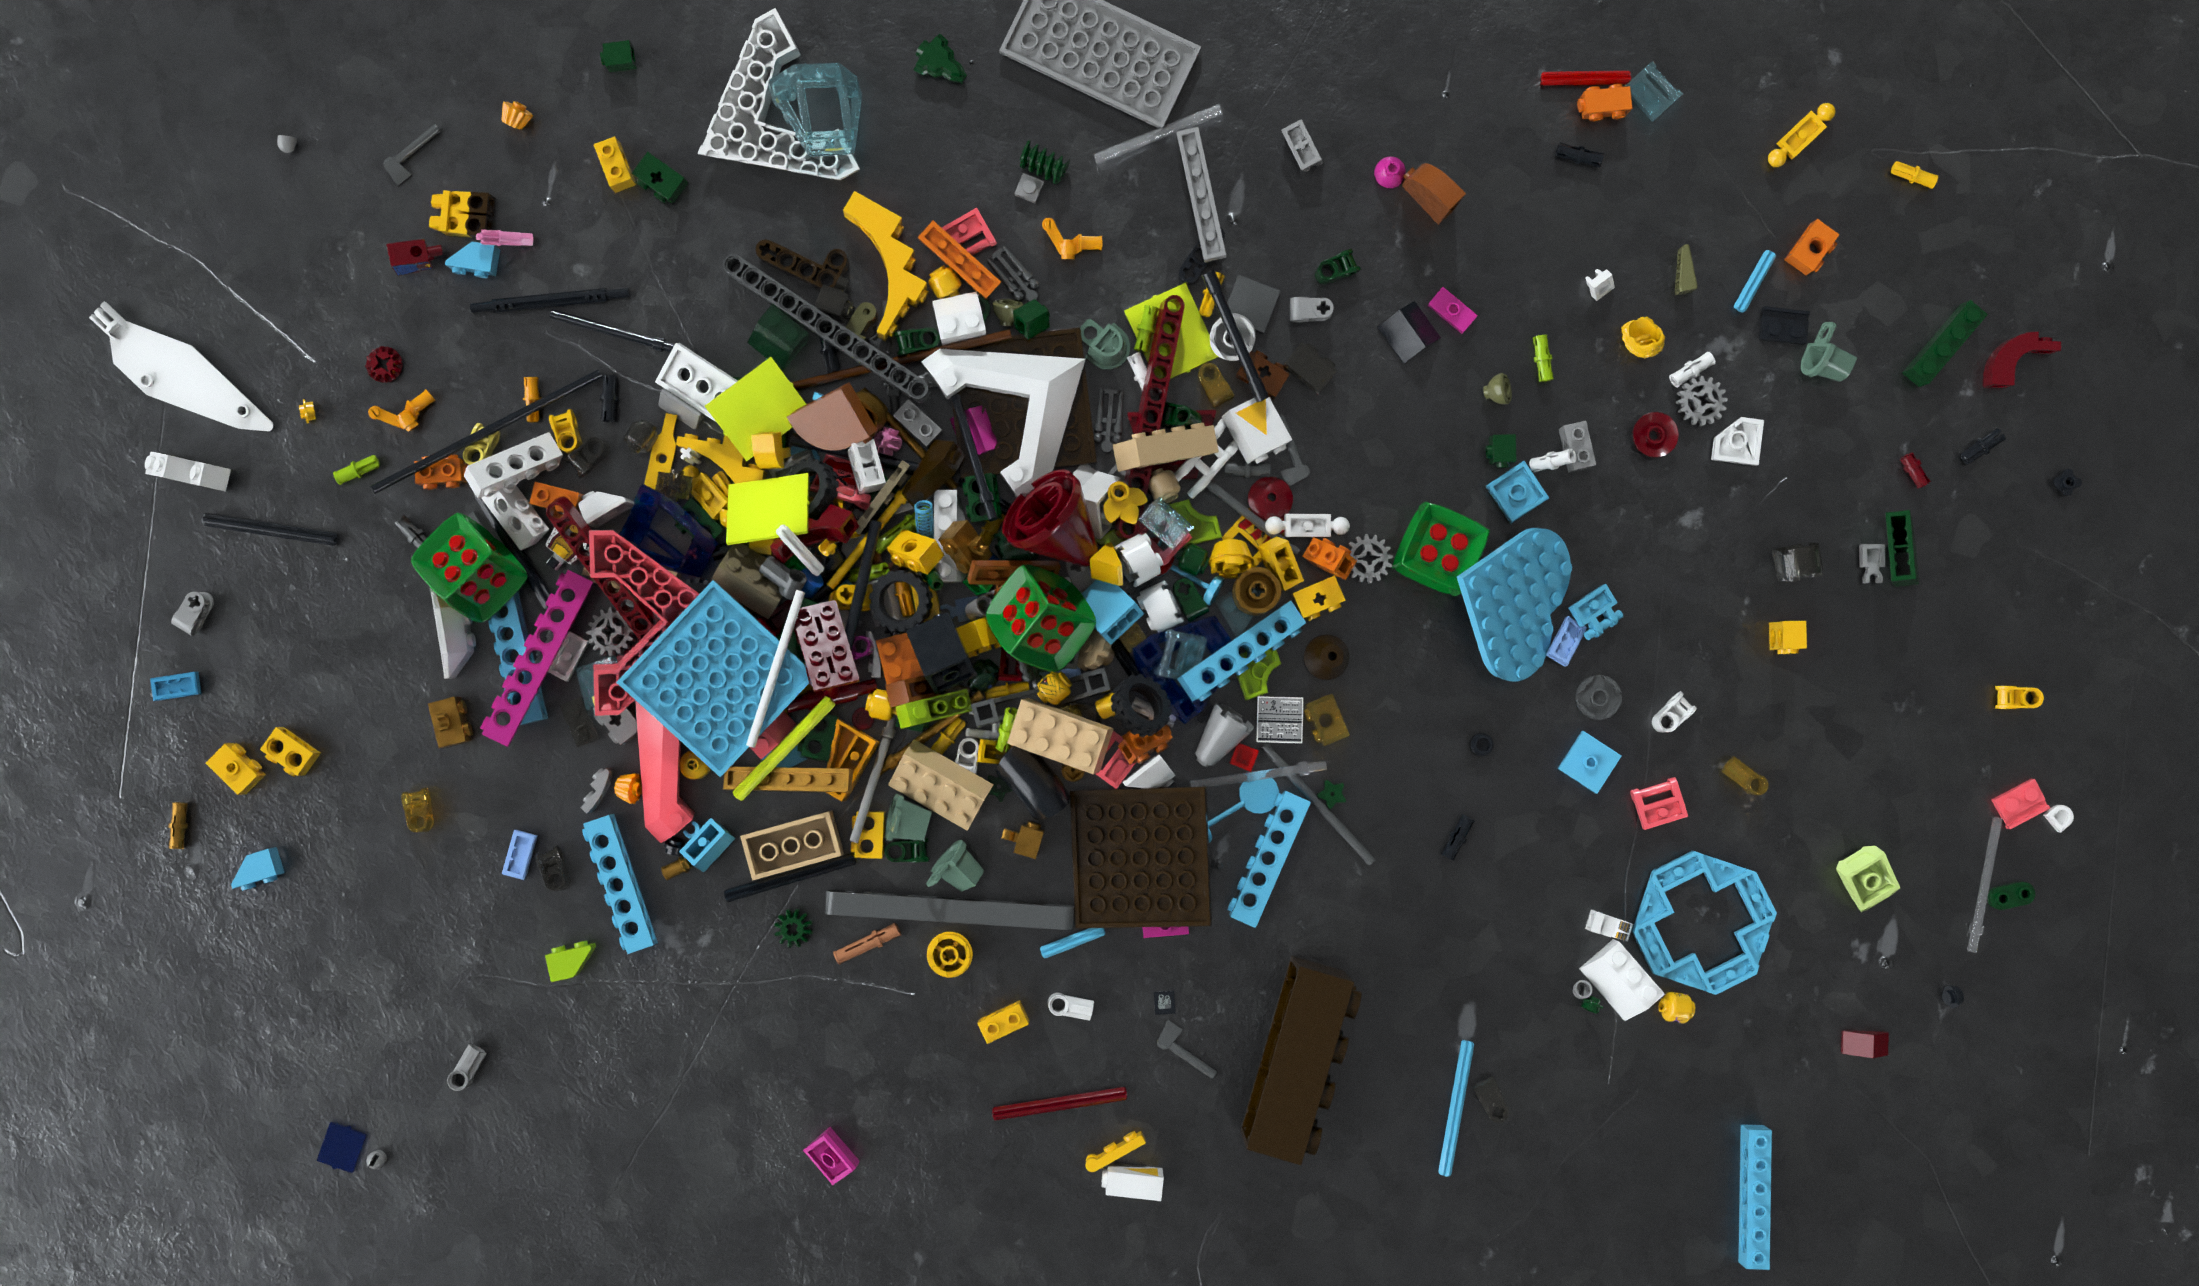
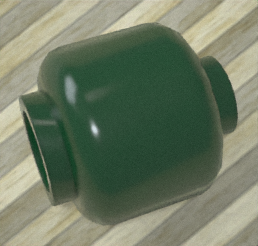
M1193 543L1187 544L1185 548L1182 547L1175 559L1179 560L1177 564L1178 569L1194 577L1199 573L1203 575L1210 559L1207 550Z

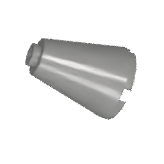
M1216 702L1196 749V760L1205 767H1208V765L1214 766L1253 731L1254 726L1249 721L1244 723L1241 718L1242 715L1223 703L1220 705L1219 702Z

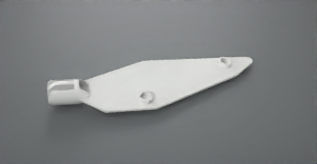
M105 301L100 305L101 308H97L94 311L95 315L92 314L89 317L110 337L113 364L146 395L238 429L271 431L274 428L273 422L192 345L126 321ZM243 407L246 408L245 414L242 413Z

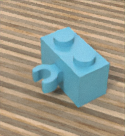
M712 818L703 826L693 821L691 824L695 826V831L692 834L686 830L683 831V834L690 840L679 851L694 867L703 872L736 839L720 823Z

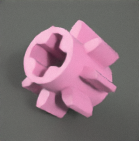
M883 427V431H879L874 436L875 445L878 448L877 452L893 456V452L899 451L902 446V438L898 435L899 431Z

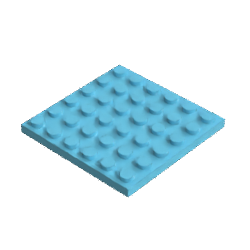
M712 580L616 683L721 777L749 748L746 743L779 645V640L715 580ZM788 648L759 736L809 684L805 664Z

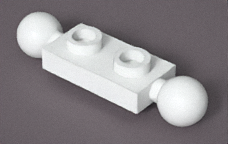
M1284 514V521L1276 516L1268 518L1265 528L1268 533L1274 535L1284 530V537H1331V530L1338 535L1346 534L1349 531L1350 523L1344 517H1337L1334 521H1331V514Z

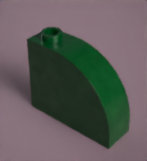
M1911 511L1886 512L1891 581L1895 587L1919 585L1916 543Z

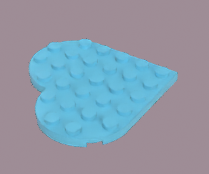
M1529 528L1522 531L1457 576L1483 663L1492 675L1506 681L1516 682L1524 680L1543 665L1553 633L1550 614L1561 605L1569 585L1572 564L1568 549L1562 538L1549 529Z

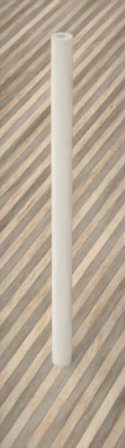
M796 590L746 743L749 747L755 748L805 595L803 591Z

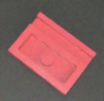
M2029 779L1991 799L2001 819L2004 820L2007 829H2012L2050 809L2035 779Z

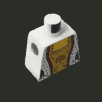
M569 524L570 530L578 533L577 527ZM554 527L545 545L554 553L546 563L556 571L565 561L572 566H576L581 561ZM583 543L584 549L589 551V544Z

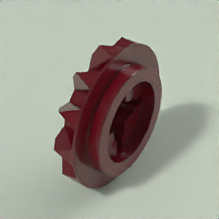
M380 346L379 348L372 349V352L366 357L365 367L369 373L368 375L378 382H391L402 371V358L391 347ZM378 358H381L385 361L388 360V362L386 363L388 370H385L382 367H378L380 366Z

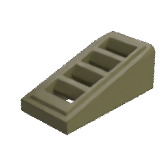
M1688 244L1678 249L1675 296L1692 293L1698 288L1690 246Z

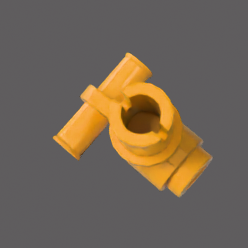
M1045 218L1042 221V227L1061 255V259H1075V255L1082 252V250H1102V236H1082V234H1078L1073 239H1063L1054 219Z
M425 389L424 392L413 400H407L405 410L398 415L381 409L378 406L370 407L368 414L372 419L381 420L410 432L419 425L417 422L420 415L419 412L436 400Z

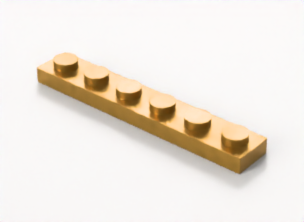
M730 767L724 773L723 789L734 790L756 767ZM775 767L752 791L852 793L853 769Z

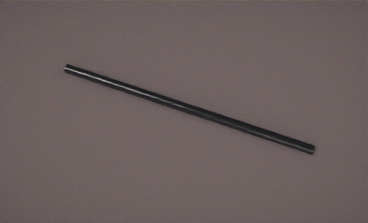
M596 370L370 487L374 494L593 383L602 378L599 370Z

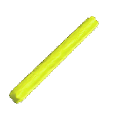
M825 696L733 790V795L740 801L744 800L835 707L834 701L830 697Z

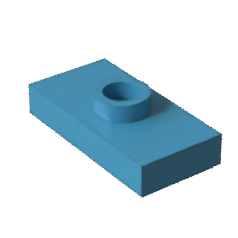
M199 672L150 678L153 701L201 694Z

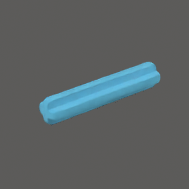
M1766 250L1762 254L1734 304V309L1742 313L1747 310L1776 258L1775 253Z
M1087 928L1041 946L1040 951L1043 958H1048L1100 938L1106 932L1104 928Z

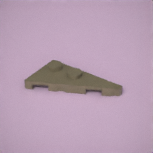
M901 461L896 471L890 476L858 520L859 527L855 531L857 534L860 535L883 503L888 505L895 495L892 492L895 486L901 487L908 478V475L905 473L910 465L905 461Z

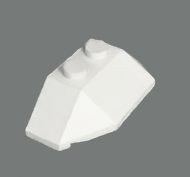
M430 588L444 679H453L457 677L474 653L476 639L475 635L471 633L470 624H472V620L449 606L445 600Z

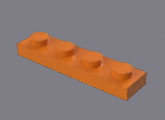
M934 220L918 236V239L952 268L985 300L1001 284L997 277Z

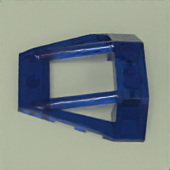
M642 483L633 501V508L618 534L660 565L673 567L674 571L701 577L718 543L704 527L675 501ZM659 507L664 509L695 536L685 556L650 527ZM645 535L674 559L639 548Z
M1216 616L1150 635L1132 648L1138 672L1146 678L1148 676L1153 679V682H1158L1161 685L1160 688L1167 693V699H1170L1171 706L1169 707L1172 709V715L1184 724L1203 711L1211 695L1203 701H1200L1198 698L1192 702L1183 687L1179 688L1161 660L1197 635L1200 636L1211 654H1214L1232 641ZM1181 635L1163 649H1160L1158 646L1162 642ZM1221 660V668L1228 671L1229 663ZM1204 672L1202 674L1203 681L1211 677L1208 673ZM1215 686L1210 690L1212 694L1215 693L1218 686Z

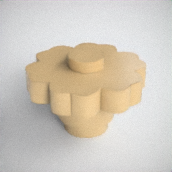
M1095 629L1079 651L1077 667L1083 671L1088 669L1093 671L1102 665L1107 666L1114 658V651L1111 645Z

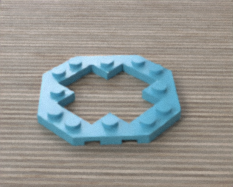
M1691 851L1652 870L1632 934L1653 974L1717 995L1757 975L1760 966L1758 964L1762 952L1765 951L1770 936L1769 931L1777 912L1757 872L1696 851ZM1704 873L1713 892H1717L1734 883L1753 920V923L1733 932L1744 953L1704 972L1695 953H1691L1674 962L1655 925V922L1675 913L1665 892Z

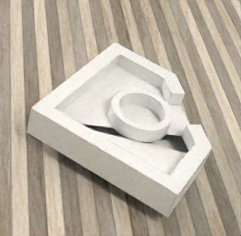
M1741 417L1714 437L1711 460L1753 466L1759 465L1764 420Z

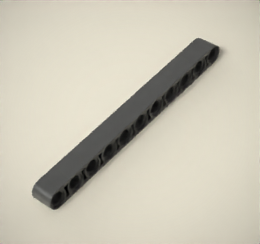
M729 255L725 258L723 263L725 271L749 290L914 401L925 403L931 398L932 391L929 385L913 372L740 256ZM736 263H740V268L732 272V267ZM755 275H759L758 281L754 284H750L751 278ZM776 287V294L768 296L769 290ZM795 300V305L792 308H786L788 301ZM814 312L811 320H804L807 313ZM831 324V331L823 333L824 326ZM844 337H851L850 343L848 345H841V341ZM863 349H869L867 357H859ZM881 362H888L885 370H878V365ZM906 374L904 382H896L898 375ZM919 386H924V393L920 396H916V388Z
M827 890L825 914L1058 930H1073L1075 906L839 890Z

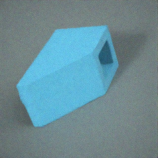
M471 242L448 258L445 265L452 269V273L466 275V272H472L474 276L480 278H488L489 275L496 276L500 249L495 245Z
M277 847L246 855L231 883L232 889L241 887L242 891L256 887L255 882L263 880V883L266 884L278 880L277 875L284 874L285 872Z

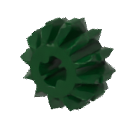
M790 909L786 910V917L782 914L778 916L782 923L776 922L774 924V927L781 929L774 933L775 936H783L779 943L783 944L788 940V948H791L794 942L797 947H801V940L806 943L809 941L806 934L813 933L812 929L807 928V926L813 924L812 920L804 921L808 916L807 913L799 917L800 909H796L794 915ZM790 923L791 925H798L796 928L798 934H796V931L794 933L789 931L791 929Z

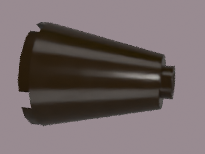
M1320 635L1311 640L1307 645L1304 653V662L1308 671L1313 676L1322 680H1331L1339 677L1346 670L1349 664V651L1345 643L1338 637ZM1330 652H1331L1332 655H1333V660H1332V661L1329 660V658H1328V654H1329Z

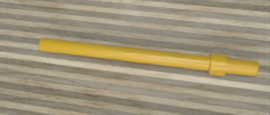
M906 485L902 490L896 492L894 500L877 520L882 523L881 530L901 504L904 505L907 502L906 498L902 495ZM868 532L828 581L827 585L833 590L863 554Z

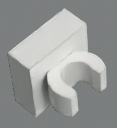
M1596 269V278L1593 280L1588 276L1586 277V283L1590 288L1591 296L1596 301L1615 288L1613 275L1607 269L1604 272Z

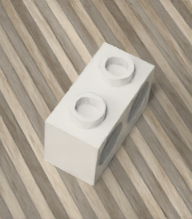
M871 439L866 444L863 441L857 444L852 443L847 452L859 495L881 490L886 481L874 439Z

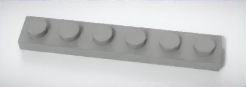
M1195 127L1178 131L1176 133L1204 263L1227 258L1199 128Z

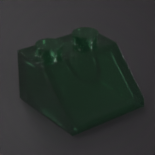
M772 304L758 320L747 343L766 359L772 357L783 372L811 336Z

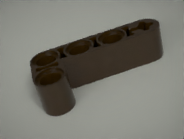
M767 239L759 241L755 248L757 256L765 264L829 294L838 290L850 265L847 255L841 249L831 250L823 265H820ZM770 248L772 253L777 255L776 259L773 255L769 253L764 255L763 250H768ZM837 256L844 258L840 266L833 265V260ZM792 257L793 262L790 266L785 267L782 265L784 258ZM812 267L813 273L810 276H803L804 268ZM826 277L834 278L832 285H823V280Z

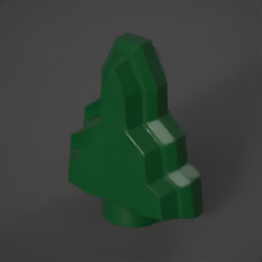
M939 33L930 43L924 40L918 47L915 55L919 59L913 69L915 72L922 76L929 74L934 78L943 76L949 81L964 82L967 74L962 65L954 59V51L948 46V40Z

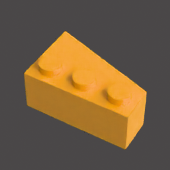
M837 719L827 768L853 769V791L880 742L842 719ZM826 792L841 802L847 801L851 794Z

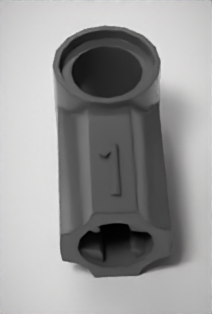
M769 556L759 569L762 575L779 587L780 594L790 600H793L796 590H802L807 581V577L803 572L797 569H789L773 556Z

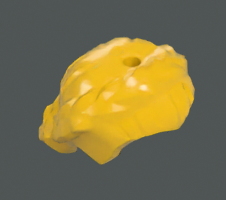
M1648 316L1629 321L1621 327L1622 340L1625 342L1629 352L1635 356L1642 358L1653 357L1663 350L1665 340L1663 331Z

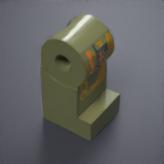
M869 302L861 303L852 315L846 328L867 341L864 334L869 326L874 324L878 318L875 306ZM849 336L844 337L848 341L851 340Z

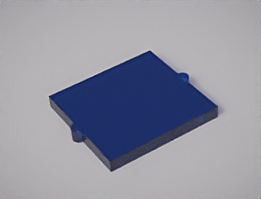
M330 1122L317 1161L332 1166V1169L339 1168L353 1173L367 1134L353 1130L351 1126L345 1127Z

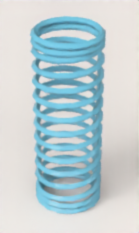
M926 500L919 501L914 506L916 533H922L920 535L926 537L930 535L929 538L932 537L934 539L933 505ZM922 505H923V506H928V507H930V508L922 507V508H918V509H917V507L922 506Z

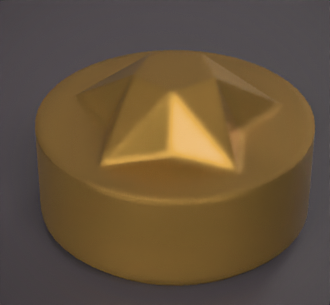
M1062 764V775L1066 780L1075 782L1084 776L1085 771Z

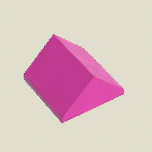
M982 405L965 410L978 455L994 450L998 442L992 432V425L986 409L983 414ZM952 417L950 421L955 432L954 417Z
M831 1127L803 1150L832 1185L853 1172L860 1162Z

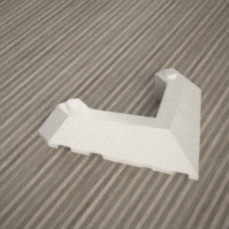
M776 8L756 18L752 25L751 34L743 46L738 64L730 76L718 104L719 108L712 118L707 130V136L703 145L700 146L698 154L835 180H842L860 170L845 137L839 129L820 139H816L764 123L781 67L801 56V53Z
M939 349L921 361L947 400L965 387L1030 398L1019 459L1000 472L1001 477L1016 498L1020 494L1025 497L1034 489L1031 483L1053 471L1085 359Z

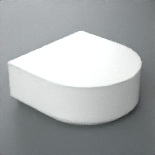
M2055 805L2043 814L2054 829L2060 833L2071 825L2074 819L2072 810L2065 805Z

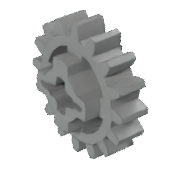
M1704 376L1698 377L1697 381L1695 378L1689 380V384L1685 383L1682 385L1685 391L1677 393L1681 399L1676 401V404L1682 406L1678 413H1685L1683 420L1691 418V425L1696 424L1698 421L1700 426H1704L1706 421L1710 425L1714 423V418L1720 419L1722 417L1719 411L1723 412L1727 409L1722 405V403L1728 401V398H1722V394L1726 390L1718 389L1721 384L1720 382L1712 384V377L1706 381ZM1695 387H1701L1698 393L1695 391L1691 392V390ZM1703 397L1702 401L1705 404L1701 405V401L1698 398ZM1705 410H1712V413H1710L1709 415L1702 416Z
M1365 534L1363 540L1357 536L1355 538L1356 544L1349 542L1348 545L1351 548L1350 555L1357 560L1356 564L1363 568L1364 573L1360 572L1354 565L1351 578L1359 576L1360 583L1367 578L1368 584L1372 583L1373 578L1376 581H1380V574L1384 576L1388 574L1385 568L1392 567L1388 560L1392 559L1393 555L1387 554L1391 547L1383 546L1385 543L1384 539L1378 542L1377 535L1369 539L1368 534ZM1362 545V552L1359 555L1353 556L1355 550ZM1372 545L1376 546L1381 551V553H1377L1375 550H1373ZM1367 553L1369 557L1378 558L1371 561L1369 565L1367 561L1358 560L1366 556ZM1382 562L1380 569L1374 573V566Z
M609 607L607 613L601 609V616L593 615L595 622H588V625L592 627V630L586 632L587 635L592 636L588 643L594 645V651H600V654L605 657L609 654L610 657L615 658L616 652L619 655H624L623 649L631 650L629 643L636 642L632 638L634 632L617 610L615 612L614 608ZM617 618L624 623L625 627L619 625ZM613 629H615V632L609 636V632H613ZM599 638L604 639V644H606V646H604L601 643Z

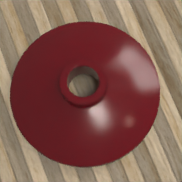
M1650 412L1643 415L1633 428L1635 446L1641 453L1649 457L1667 455L1675 448L1678 442L1679 432L1676 423L1670 416L1661 412ZM1651 432L1657 434L1656 440L1651 439Z
M1263 477L1257 480L1251 486L1248 493L1250 510L1263 521H1267L1272 516L1279 517L1280 519L1284 518V514L1289 513L1293 504V495L1290 487L1286 482L1277 477ZM1273 494L1275 501H1269L1268 495Z

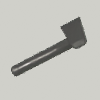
M434 124L394 158L388 157L384 160L383 165L397 186L412 175L401 163L441 132L437 124Z
M1279 415L1292 438L1286 446L1295 467L1281 471L1284 481L1290 487L1308 477L1310 470L1302 462L1285 416Z
M1167 1020L1157 1040V1046L1163 1050L1169 1049L1211 1079L1215 1078L1217 1075L1216 1070L1174 1042L1183 1030Z

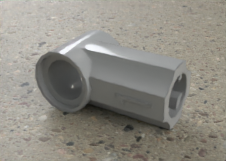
M468 1044L454 1071L448 1076L447 1084L449 1088L454 1091H461L473 1083L474 1076L487 1055L483 1049ZM457 1074H462L464 1076V1085H459L457 1083Z

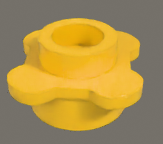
M303 399V405H299L301 419L305 418L306 422L309 423V420H316L313 401L306 402Z

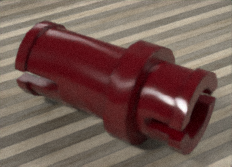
M1913 452L1900 459L1904 465L1903 470L1909 473L1917 489L1931 482L1920 466L1922 464L1920 459H1916Z

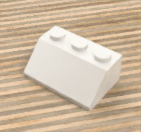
M1612 939L1579 968L1624 1021L1649 1009L1665 995L1625 947L1615 939Z

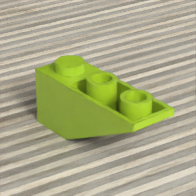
M968 689L895 707L901 729L972 711Z

